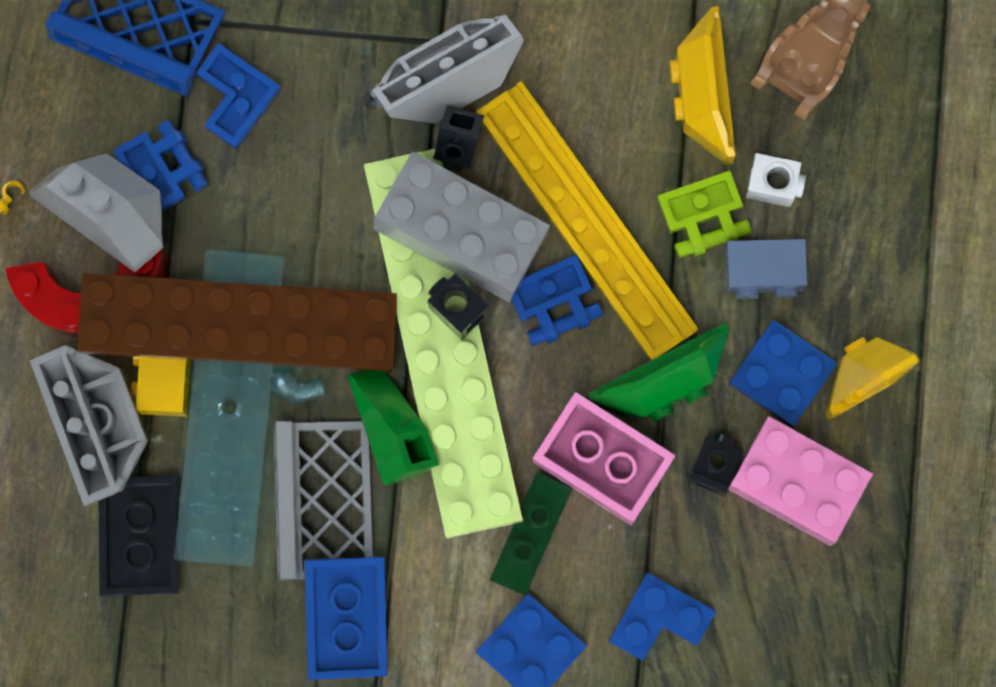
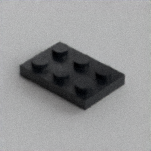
M129 477L121 492L99 500V596L180 594L179 477Z

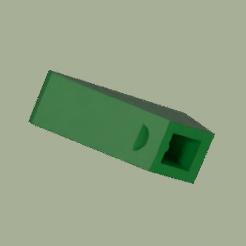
M362 371L349 374L347 377L383 485L386 486L417 478L439 466L426 426L387 374L380 371Z

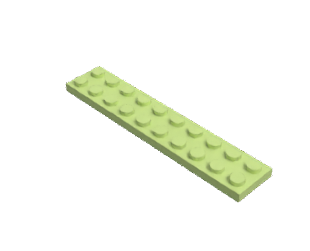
M435 149L417 152V154L443 167L441 161L433 159ZM410 154L364 164L375 216ZM379 233L392 293H397L396 313L419 418L428 430L439 466L431 469L446 539L523 522L479 324L461 340L428 306L427 300L431 297L428 294L429 290L441 278L445 277L449 280L455 273ZM459 276L470 287L469 281ZM453 296L447 300L445 308L450 312L457 313L466 307L467 302L460 296Z

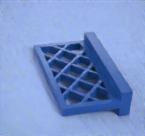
M62 0L57 11L51 12L45 24L50 40L188 97L194 85L193 79L225 18V11L199 0H170L175 2L178 12L158 18L152 3L161 0H134L123 4L122 0H117L119 6L99 13L94 1L88 0L93 15L77 19L67 15L72 4L84 0ZM147 5L153 20L132 27L127 12ZM200 13L213 18L208 28L192 33L187 20L188 17ZM120 14L123 15L128 29L114 34L104 30L102 20ZM182 20L188 35L167 42L161 26ZM155 28L157 29L162 44L150 48L139 45L136 35ZM202 39L198 46L196 41ZM191 43L195 54L190 64L187 65L175 60L171 49Z

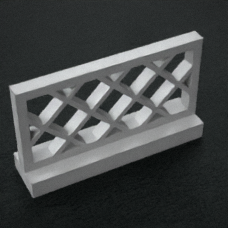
M275 422L273 425L277 581L304 580L302 554L312 544L328 558H338L351 543L364 554V557H373L369 440L363 422ZM314 431L326 443L310 458L299 447V432ZM323 431L337 432L329 438ZM343 431H360V447L351 457L333 442ZM328 446L346 461L332 477L314 462ZM359 454L361 467L353 461ZM299 455L307 462L301 470ZM348 465L361 475V486L352 496L335 481ZM309 466L315 469L327 481L313 497L300 486V476ZM329 485L334 487L347 500L333 516L316 501ZM361 492L362 506L355 500ZM300 494L308 501L302 509ZM311 504L328 520L314 536L301 525V515ZM349 504H352L362 514L363 524L353 535L336 520ZM331 523L348 538L334 555L317 540ZM362 531L363 545L356 539ZM302 534L309 539V542L303 548Z

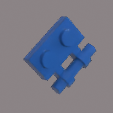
M171 120L164 121L157 127L163 136V139L153 144L145 131L113 150L120 163L160 190L162 212L186 199L179 187L182 183L189 181L195 192L202 191L209 185L202 174L204 172L202 164L198 159L194 160L185 145L187 139L182 131L176 130ZM170 152L173 153L180 165V168L173 172L169 171L162 159V156Z
M577 254L524 277L511 299L521 323L533 317H536L540 327L526 332L532 347L544 341L548 344L559 339L558 335L576 327L579 330L590 326V321L603 316L598 302L583 307L579 297L592 292V288ZM568 303L571 313L551 321L547 311Z

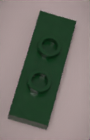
M536 473L520 509L523 522L514 523L490 581L526 596L572 491V487Z

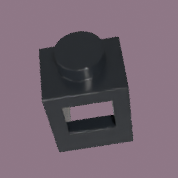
M447 105L439 127L433 159L441 161L443 167L451 171H458L462 168L470 169L476 152L484 115Z
M716 433L714 439L706 436L687 483L724 497L727 494L743 452L735 448L738 441L720 433ZM713 455H721L725 460L724 467L714 468L710 462Z

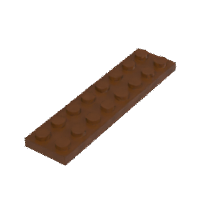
M82 273L77 353L392 372L397 293Z

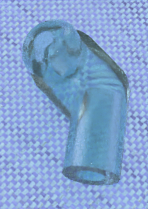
M283 366L274 368L270 373L269 385L271 389L289 403L297 404L326 397L322 378L301 383L290 375L288 368Z

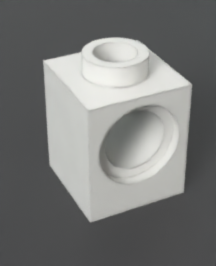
M756 153L752 161L745 198L791 207L794 198H801L804 190L806 175L799 174L802 162ZM772 173L781 174L786 179L787 186L783 189H774L768 184L767 176Z

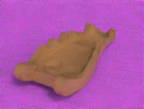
M822 0L818 6L815 5L797 23L788 26L776 38L765 54L755 77L751 81V85L760 91L767 82L771 83L800 103L794 114L800 119L805 120L828 97L841 77L846 57L855 39L856 31L870 9L868 1Z

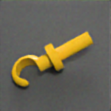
M12 180L4 184L1 192L0 214L7 215L10 211L8 205L13 200L7 195L8 189L17 186L21 189L22 194L25 193V187L21 182Z

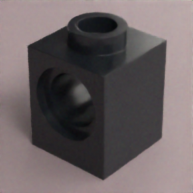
M456 273L449 280L445 277L441 278L428 292L431 296L427 300L429 309L461 340L490 314L489 305ZM453 296H460L466 300L467 305L462 311L453 313L445 308V303Z

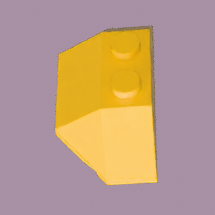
M717 6L709 9L678 46L675 60L669 61L671 83H678L679 97L673 98L675 121L682 120L684 133L724 165H731L735 160L736 153L720 9Z

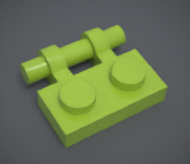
M731 171L657 196V201L669 233L672 234L683 229L686 232L687 240L674 244L678 258L691 254L697 257L705 254L708 248L727 243V241H739L738 238L752 233L747 219L736 223L732 221L730 213L741 210L743 204ZM717 218L720 228L701 235L697 225Z

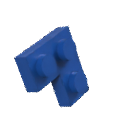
M219 43L196 72L198 78L225 96L205 123V128L237 150L282 90L280 85Z
M647 573L609 642L641 661H644L662 627L689 643L698 646L716 611Z

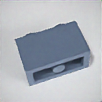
M805 239L727 241L724 248L726 293H735L736 299L759 298V293L774 292L775 298H795L798 296V292H803L806 288Z

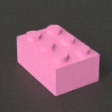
M575 392L534 455L533 463L632 526L674 460L675 455Z
M768 416L733 477L728 490L831 546L838 540L873 473Z

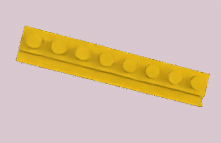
M518 82L515 87L505 91L477 110V114L484 115L482 125L575 255L577 254L582 266L648 359L651 361L671 351L691 335L697 333L699 329L523 82Z

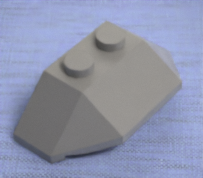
M506 14L496 16L495 19L483 18L462 22L396 59L384 74L381 83L377 84L372 91L389 117L435 124L443 119L447 105L462 109L502 86L524 40Z
M107 153L59 167L29 192L30 197L134 272L140 269L163 248L160 190Z
M66 345L29 360L83 505L88 506L121 492L148 442L121 368L90 355L77 353V350Z

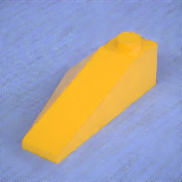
M862 337L844 348L847 354L838 362L825 415L828 420H831L893 385L919 362L917 356L878 337L868 343Z

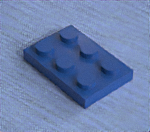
M384 557L305 559L307 679L388 676Z

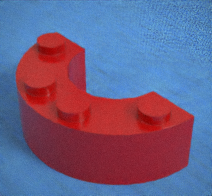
M163 247L136 272L120 262L115 275L165 278L167 265L166 250ZM45 262L5 268L13 293L31 315L53 331L78 338L81 293H73L60 287L57 284L53 270Z

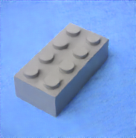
M413 151L378 210L373 229L509 303L550 228L549 224Z

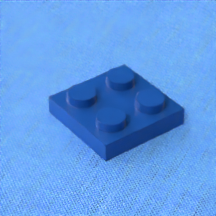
M772 320L728 385L793 428L829 377L837 362L775 320Z
M528 593L476 653L513 687H551L587 646Z

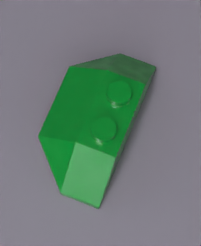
M725 322L587 393L586 399L601 409L639 421H644L650 417L654 423L674 413L673 405L683 400H686L687 404L690 405L709 394L706 388L710 387L714 381L730 328Z

